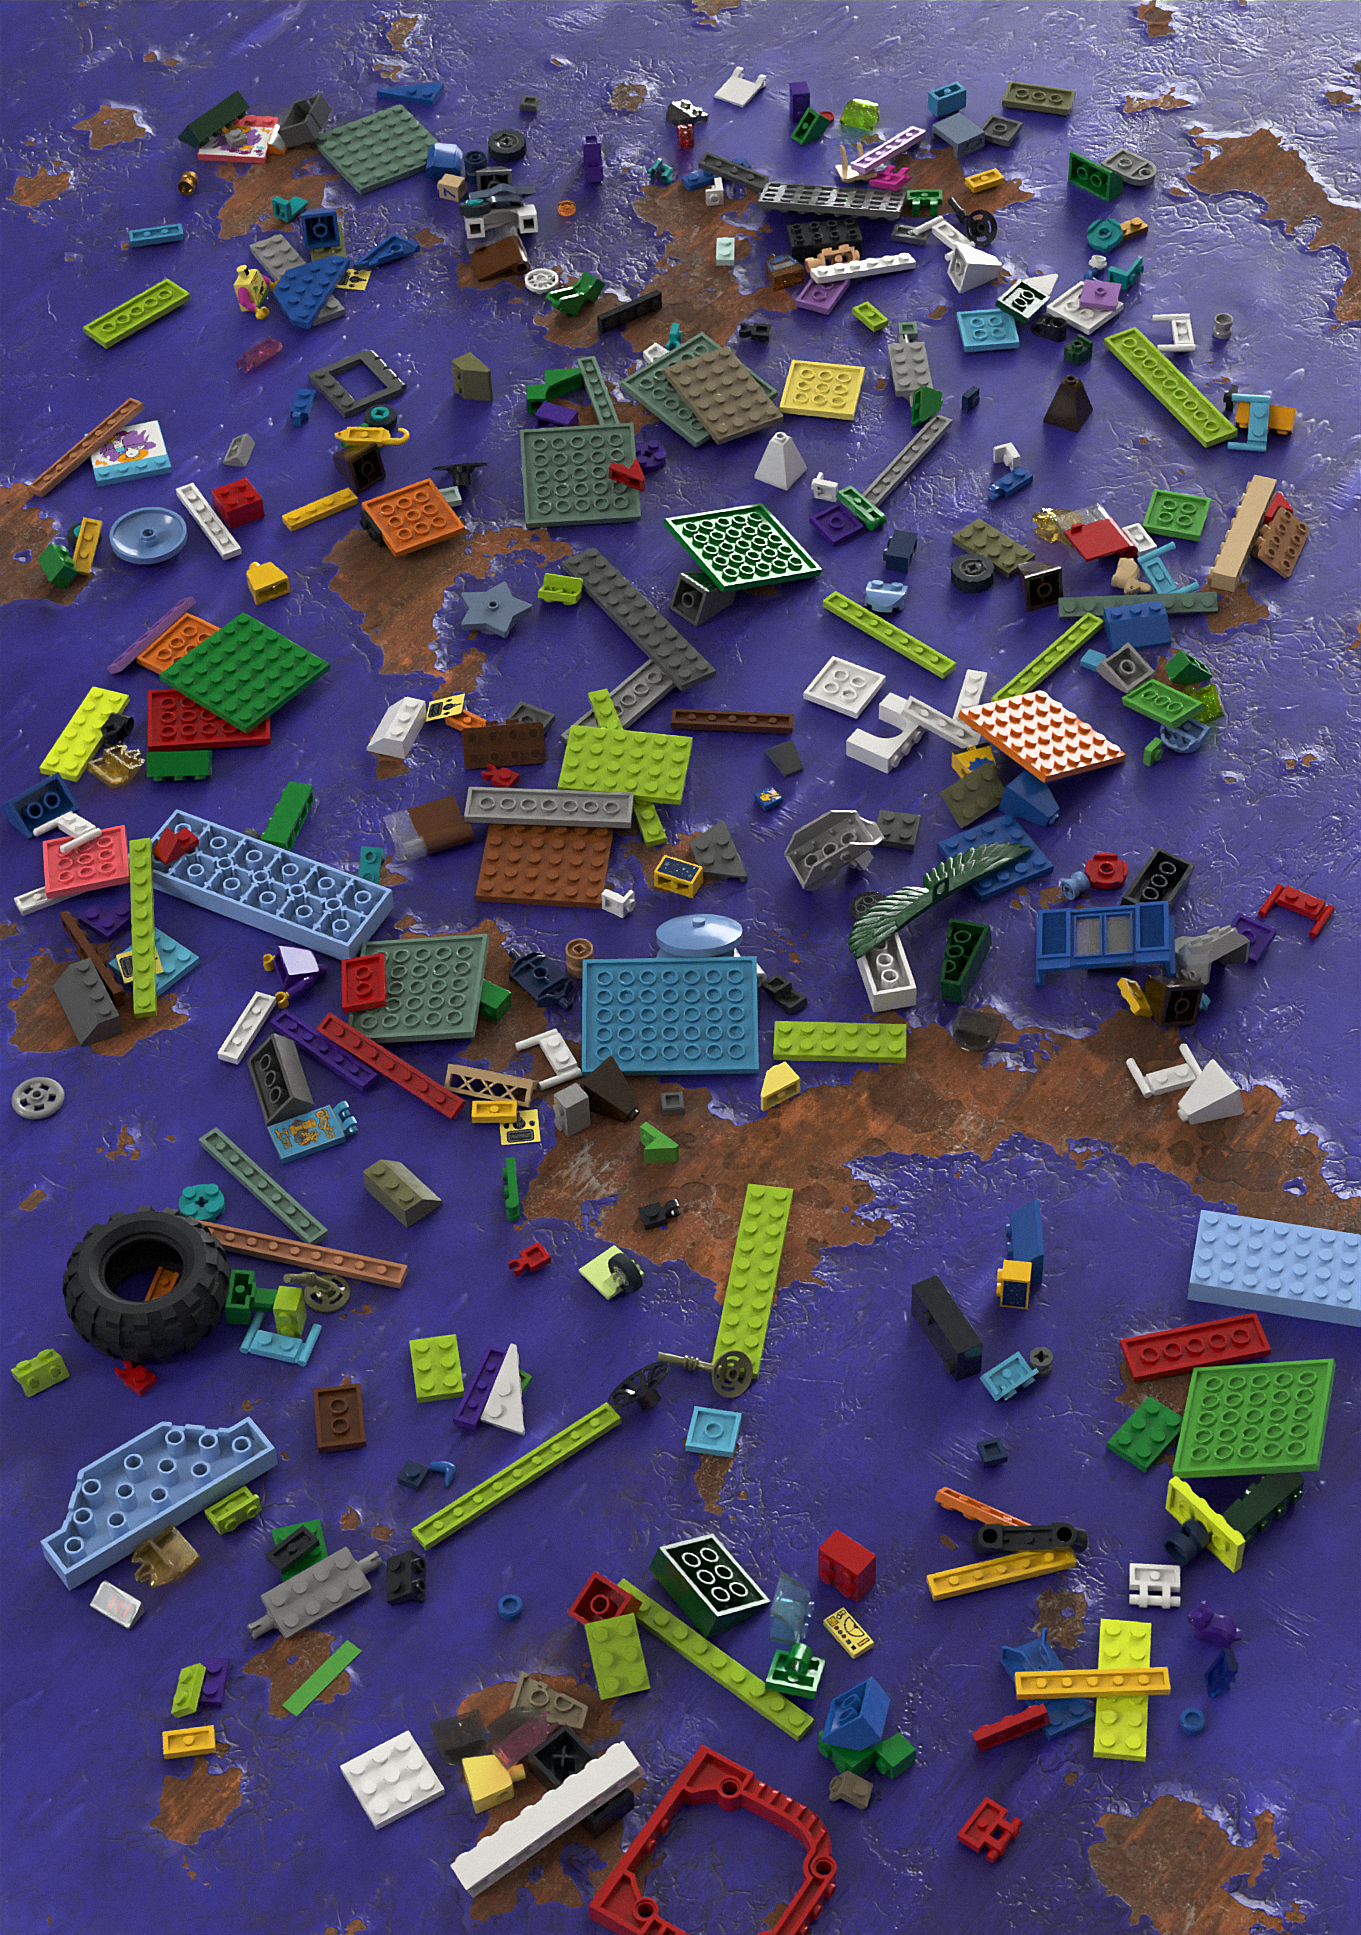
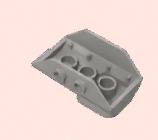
M830 810L795 831L784 855L803 889L813 891L837 877L840 873V868L877 845L885 837L875 821H869L860 817L856 810Z
M1230 925L1221 929L1219 926L1207 931L1208 934L1197 937L1181 936L1175 939L1176 977L1207 984L1209 983L1212 961L1218 959L1223 965L1248 962L1250 940L1244 935L1239 934L1237 929L1231 928Z

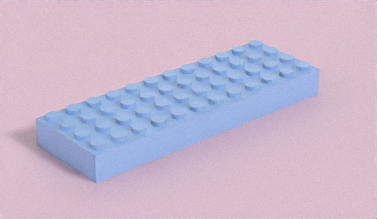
M177 809L151 839L154 889L339 960L355 958L362 949V943L368 942L394 908L391 889ZM167 827L175 834L187 828L199 839L198 846L168 865L163 864L153 855V850Z
M1201 1210L1187 1299L1361 1327V1235Z

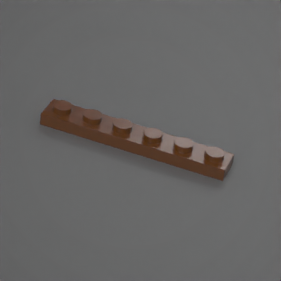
M672 708L671 716L672 729L792 734L794 714Z
M68 910L59 913L63 929L83 959L91 958L115 1007L119 1008L125 1005L123 1000L125 991L122 985L116 983L112 970H107L104 958L97 955V949L94 943H89L85 930H80L77 918L75 916L72 917Z

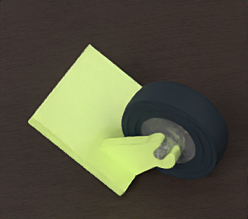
M615 1245L579 1269V1273L608 1300L623 1290L632 1294L643 1286L642 1277L644 1272L641 1271L640 1266L636 1265L634 1260H631Z

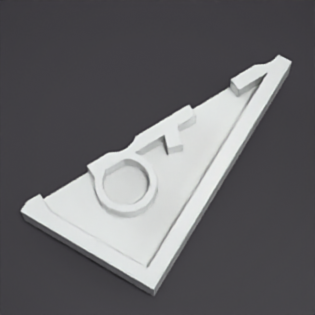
M511 1343L480 1420L524 1436V1412L518 1365L519 1355L517 1353V1345Z

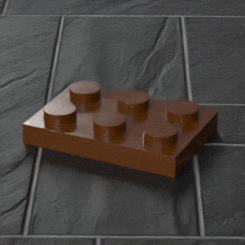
M360 1383L313 1389L318 1452L324 1453L367 1447Z

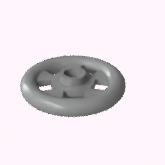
M35 1077L24 1081L14 1090L11 1103L15 1112L21 1117L38 1120L56 1113L64 1102L65 1094L62 1086L57 1081L47 1077ZM42 1086L50 1087L47 1091L41 1089ZM30 1088L33 1089V1090L30 1091L28 1094H25V1093H24L26 1090H28V1089H30ZM49 1096H56L54 1102L49 1101ZM27 1100L29 1105L23 1107L21 1102ZM43 1106H44V1109H43V1110H39V1111H35V1110H34V1108H40V1107H43Z

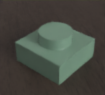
M898 323L899 336L903 335V339H905L904 335L906 334L910 340L918 339L917 323Z

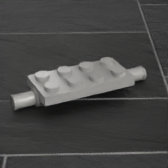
M905 334V339H903V335L898 337L899 343L888 344L887 351L896 397L907 399L912 412L914 391L922 386L933 389L924 342L910 343L909 336Z
M346 1546L264 1593L260 1599L265 1605L267 1612L264 1617L247 1625L249 1632L253 1633L251 1636L256 1639L273 1628L278 1629L285 1640L371 1591L372 1587L367 1581L365 1574L383 1565L381 1557L378 1558L379 1554L375 1551L357 1562Z

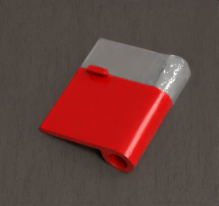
M1101 504L1091 505L1053 517L1055 524L1086 562L1115 553L1119 558L1129 559L1133 558L1137 553L1135 545Z

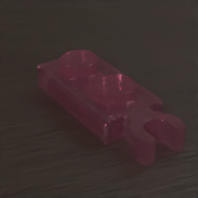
M267 337L244 353V358L237 360V368L239 369L243 366L244 372H248L251 366H260L283 350L282 343Z
M549 1711L544 1712L540 1716L538 1723L531 1718L492 1748V1753L507 1771L548 1739L544 1732L551 1733L559 1725L557 1721L553 1725H548L545 1722V1719L550 1715Z

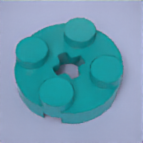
M1107 218V221L1097 220L1087 230L1089 245L1102 253L1110 252L1124 237L1120 223L1111 218Z
M216 1184L188 1186L182 1191V1196L179 1199V1209L186 1218L192 1216L197 1220L213 1223L220 1213L221 1215L223 1214L225 1200ZM206 1202L204 1207H200L199 1203Z

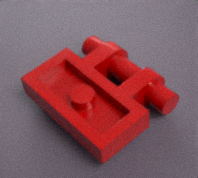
M985 1797L957 1834V1840L978 1854L984 1846L987 1847L990 1851L985 1858L989 1862L994 1863L998 1857H1002L1006 1852L1007 1844L1018 1836L1023 1822L1017 1817L1011 1823L1006 1821L1005 1818L1008 1815V1810L990 1798ZM997 1829L1003 1832L998 1840L992 1837Z

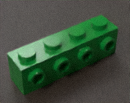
M289 781L286 789L282 790L281 800L279 803H276L273 817L269 818L267 829L262 833L260 841L291 852L315 800L313 785Z

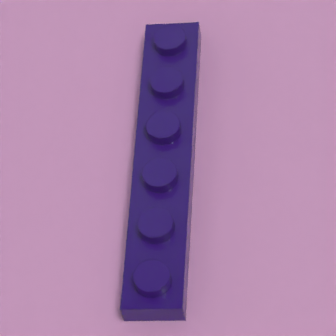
M284 1009L270 1021L271 1028L284 1037L294 1040L295 1045L360 1091L364 1092L379 1080L378 1073L288 1010Z

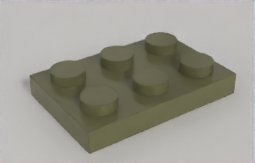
M986 762L941 791L940 795L959 827L963 828L1000 804L1005 788L991 764Z

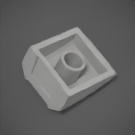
M1129 642L1113 655L1102 660L1095 669L1109 683L1127 694L1155 677V671Z

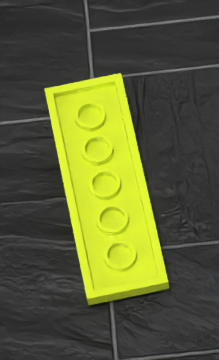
M92 687L39 767L40 773L50 776L59 773L62 779L78 782L105 739L101 733V727L108 720L111 713H123L130 702L129 695Z
M1101 1619L1098 1669L1149 1668L1151 1623ZM1148 1695L1096 1697L1093 1757L1145 1762Z

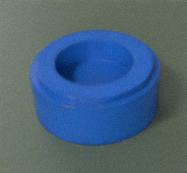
M512 1594L503 1596L498 1602L499 1615L509 1621L519 1618L523 1612L522 1600Z
M1188 1708L1181 1713L1179 1725L1186 1734L1198 1735L1205 1728L1206 1718L1200 1710Z

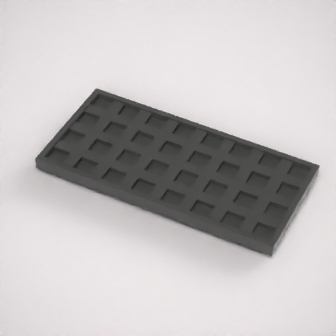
M767 182L758 200V208H762L764 211L778 209L780 212H790L791 210L797 211L800 214L815 212L816 215H825L826 213H831L833 216L838 217L843 216V214L850 215L853 218L868 216L869 219H878L883 217L886 220L893 221L899 219L907 192Z

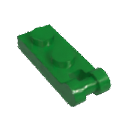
M851 485L838 491L836 498L865 522L868 530L872 531L887 522L886 516Z
M515 1157L506 1158V1167L502 1168L503 1181H508V1185H504L505 1199H507L505 1201L506 1216L511 1222H515L520 1218Z

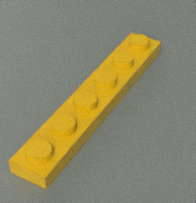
M1068 1551L1021 1552L927 1575L926 1581L933 1601L1073 1568L1076 1567V1559L1073 1552Z
M1168 1667L1015 1672L1014 1675L1017 1700L1170 1695L1171 1691Z

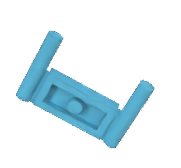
M1232 394L1231 401L1250 402L1247 443L1228 442V450L1266 452L1270 396Z
M1174 542L1137 558L1156 594L1192 593L1200 589L1198 582H1195L1178 590L1159 556L1176 549Z
M257 1311L240 1347V1351L245 1354L249 1352L255 1355L297 1363L303 1367L306 1366L322 1327L319 1324H313L306 1342L303 1343L302 1339L259 1330L265 1314Z

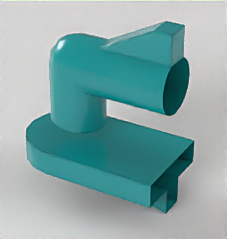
M658 158L654 166L647 170V174H650V179L653 180L660 169L661 172H664L661 180L672 183L673 168L662 164V159Z

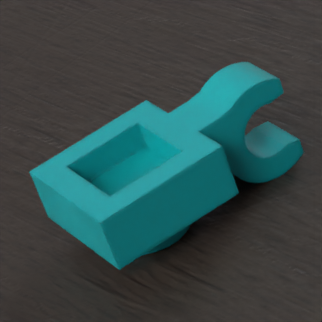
M672 323L669 341L666 343V350L668 351L680 346L679 342H682L683 331H680V323Z

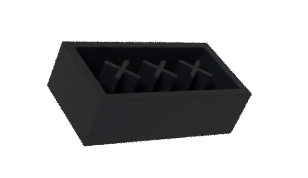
M857 218L786 225V243L789 255L797 264L805 263L807 258L813 257L816 259L817 255L822 253V249L832 248V251L839 249L838 246L849 244V247L854 246L855 250L859 251L860 257L863 255V239Z
M567 1724L527 1754L528 1770L548 1791L556 1790L563 1784L566 1778L578 1774L585 1769L588 1762L593 1759H599ZM626 1787L579 1821V1823L594 1839L598 1838L635 1808L634 1792L629 1787Z

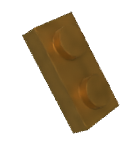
M1139 217L1120 224L1124 236L1121 242L1148 232V225Z

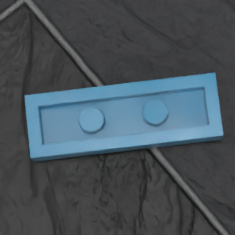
M181 223L129 231L131 247L184 240Z

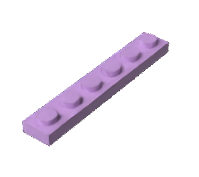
M913 126L852 162L851 170L857 171L859 174H867L926 138V131Z

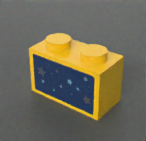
M666 855L663 856L654 871L655 887L689 898L695 896L703 883V867Z
M1004 1260L1003 1269H998L996 1297H1000L1001 1307L1028 1309L1031 1262Z

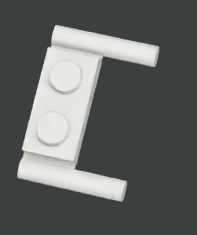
M938 216L913 229L915 235L932 229L931 233L952 250H954L956 242L975 248L973 241L970 242L969 239L947 221H944L942 216ZM953 251L945 254L946 261L951 260Z
M1189 314L1152 315V322H1171L1174 345H1157V349L1160 352L1195 351Z
M557 1029L515 1043L517 1051L539 1044L557 1074L555 1077L538 1082L541 1091L582 1076L575 1058Z

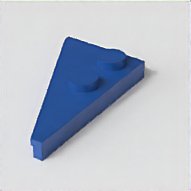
M444 83L378 89L377 96L433 107L444 90Z
M392 233L354 263V270L358 272L419 252L420 245Z

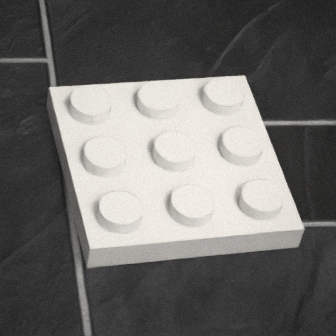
M1081 281L1046 306V312L1052 316L1065 319L1067 324L1090 335L1122 311L1124 303L1118 301L1116 311L1079 307L1084 282Z
M832 656L804 691V699L857 719L886 682V676Z
M409 1731L340 1766L341 1772L376 1830L445 1794L444 1787Z

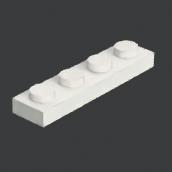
M967 670L954 712L953 720L970 729L972 728L958 718L960 710L979 706L987 680V672Z
M912 696L908 698L900 714L962 749L977 745L981 737L979 733Z
M256 991L218 1051V1059L239 1064L276 1005V997Z

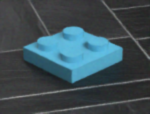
M695 1406L686 1440V1451L733 1458L742 1413Z

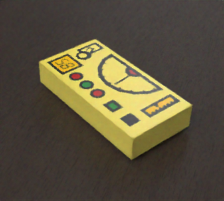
M844 1607L823 1620V1625L853 1659L874 1647L873 1640Z

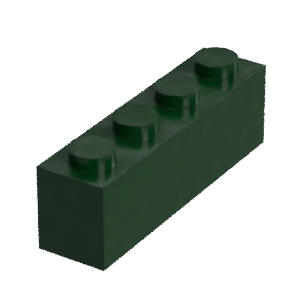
M237 90L187 125L177 138L193 148H197L199 145L203 147L210 142L209 138L212 136L214 138L218 137L223 132V128L229 129L235 124L234 121L236 119L242 120L246 117L250 106Z
M1300 1472L1264 1474L1258 1484L1253 1482L1247 1488L1243 1500L1238 1498L1222 1516L1233 1530H1237L1242 1534L1245 1540V1547H1248L1259 1532H1265L1276 1517L1280 1518L1284 1515L1289 1505L1299 1502L1304 1494V1480Z

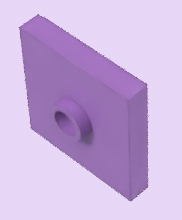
M1085 280L1079 307L1116 311L1121 284Z

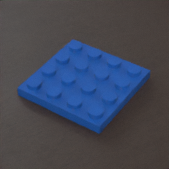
M1010 813L938 842L937 846L946 859L950 857L953 859L960 852L963 855L970 848L974 847L976 849L985 843L987 846L995 842H999V844L1004 842H1011V844L1022 843V847L1031 846L1030 852L1016 859L1013 863L968 885L980 902L1053 872L1054 868L1053 864Z

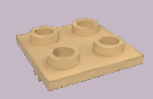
M857 143L858 158L864 156L861 143ZM840 145L842 165H835V169L842 182L852 183L855 180H869L877 177L874 169L867 174H859L857 171L851 170V165L847 164L845 147Z

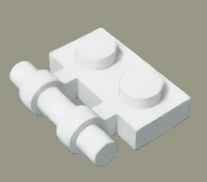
M1130 1563L1129 1590H1139V1595L1130 1594L1129 1604L1139 1605V1607L1147 1608V1605L1162 1606L1165 1609H1170V1606L1180 1607V1597L1170 1596V1592H1180V1566ZM1148 1591H1162V1596L1148 1595Z

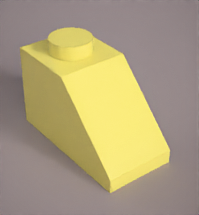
M786 1062L775 1065L766 1072L761 1091V1110L763 1112L800 1093V1077Z

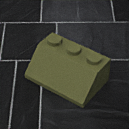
M380 1159L362 1171L365 1189L406 1228L443 1204L439 1197L399 1161Z

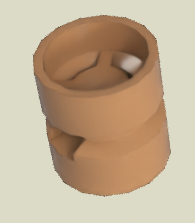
M579 938L571 940L565 948L567 973L575 979H583V960L594 959L591 942Z

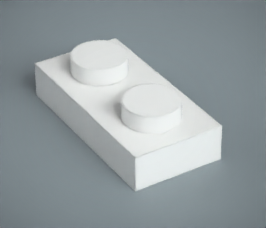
M1140 523L1122 528V531L1137 548L1136 554L1139 557L1157 549V545Z

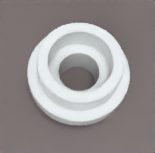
M1094 255L1089 260V265L1092 268L1096 267L1098 270H1102L1107 267L1106 258Z

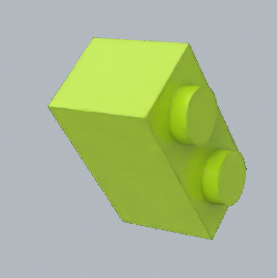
M279 1286L273 1306L277 1334L301 1339L307 1318L302 1288Z

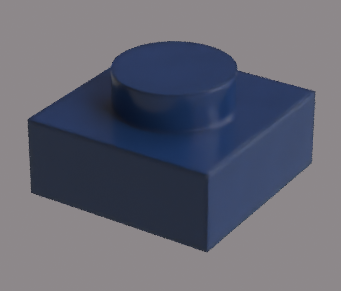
M972 386L962 395L961 410L968 413L978 405L980 401L979 388Z
M1000 1437L977 1442V1450L984 1467L1007 1462L1008 1456Z
M407 1460L397 1476V1483L419 1492L430 1474V1469L414 1461Z

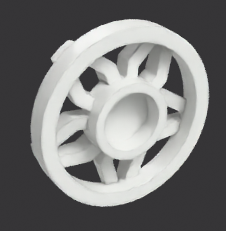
M535 269L525 277L526 287L533 292H537V294L556 289L559 283L558 275L549 269Z

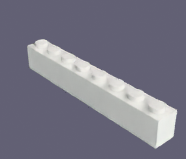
M624 1741L614 1744L599 1759H593L588 1762L585 1769L566 1778L563 1784L556 1790H550L545 1793L542 1800L535 1805L524 1808L517 1818L502 1824L499 1831L490 1837L481 1839L474 1849L459 1855L450 1866L466 1891L474 1898L646 1773Z

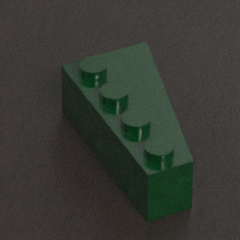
M949 918V930L947 931V943L944 950L945 956L940 977L942 1000L963 1004L992 945L989 925Z

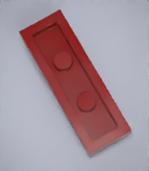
M1043 1703L1038 1706H1030L1019 1714L1005 1716L1001 1721L992 1725H983L977 1731L972 1732L979 1752H982L1051 1724Z

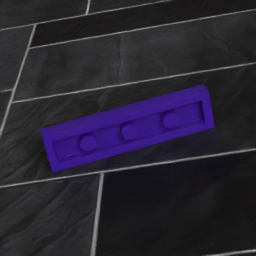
M491 1345L487 1346L453 1417L455 1425L472 1430L477 1429L508 1350Z

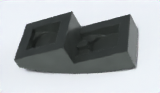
M779 974L761 984L766 994L791 1015L808 1004L807 998L793 990L791 982Z

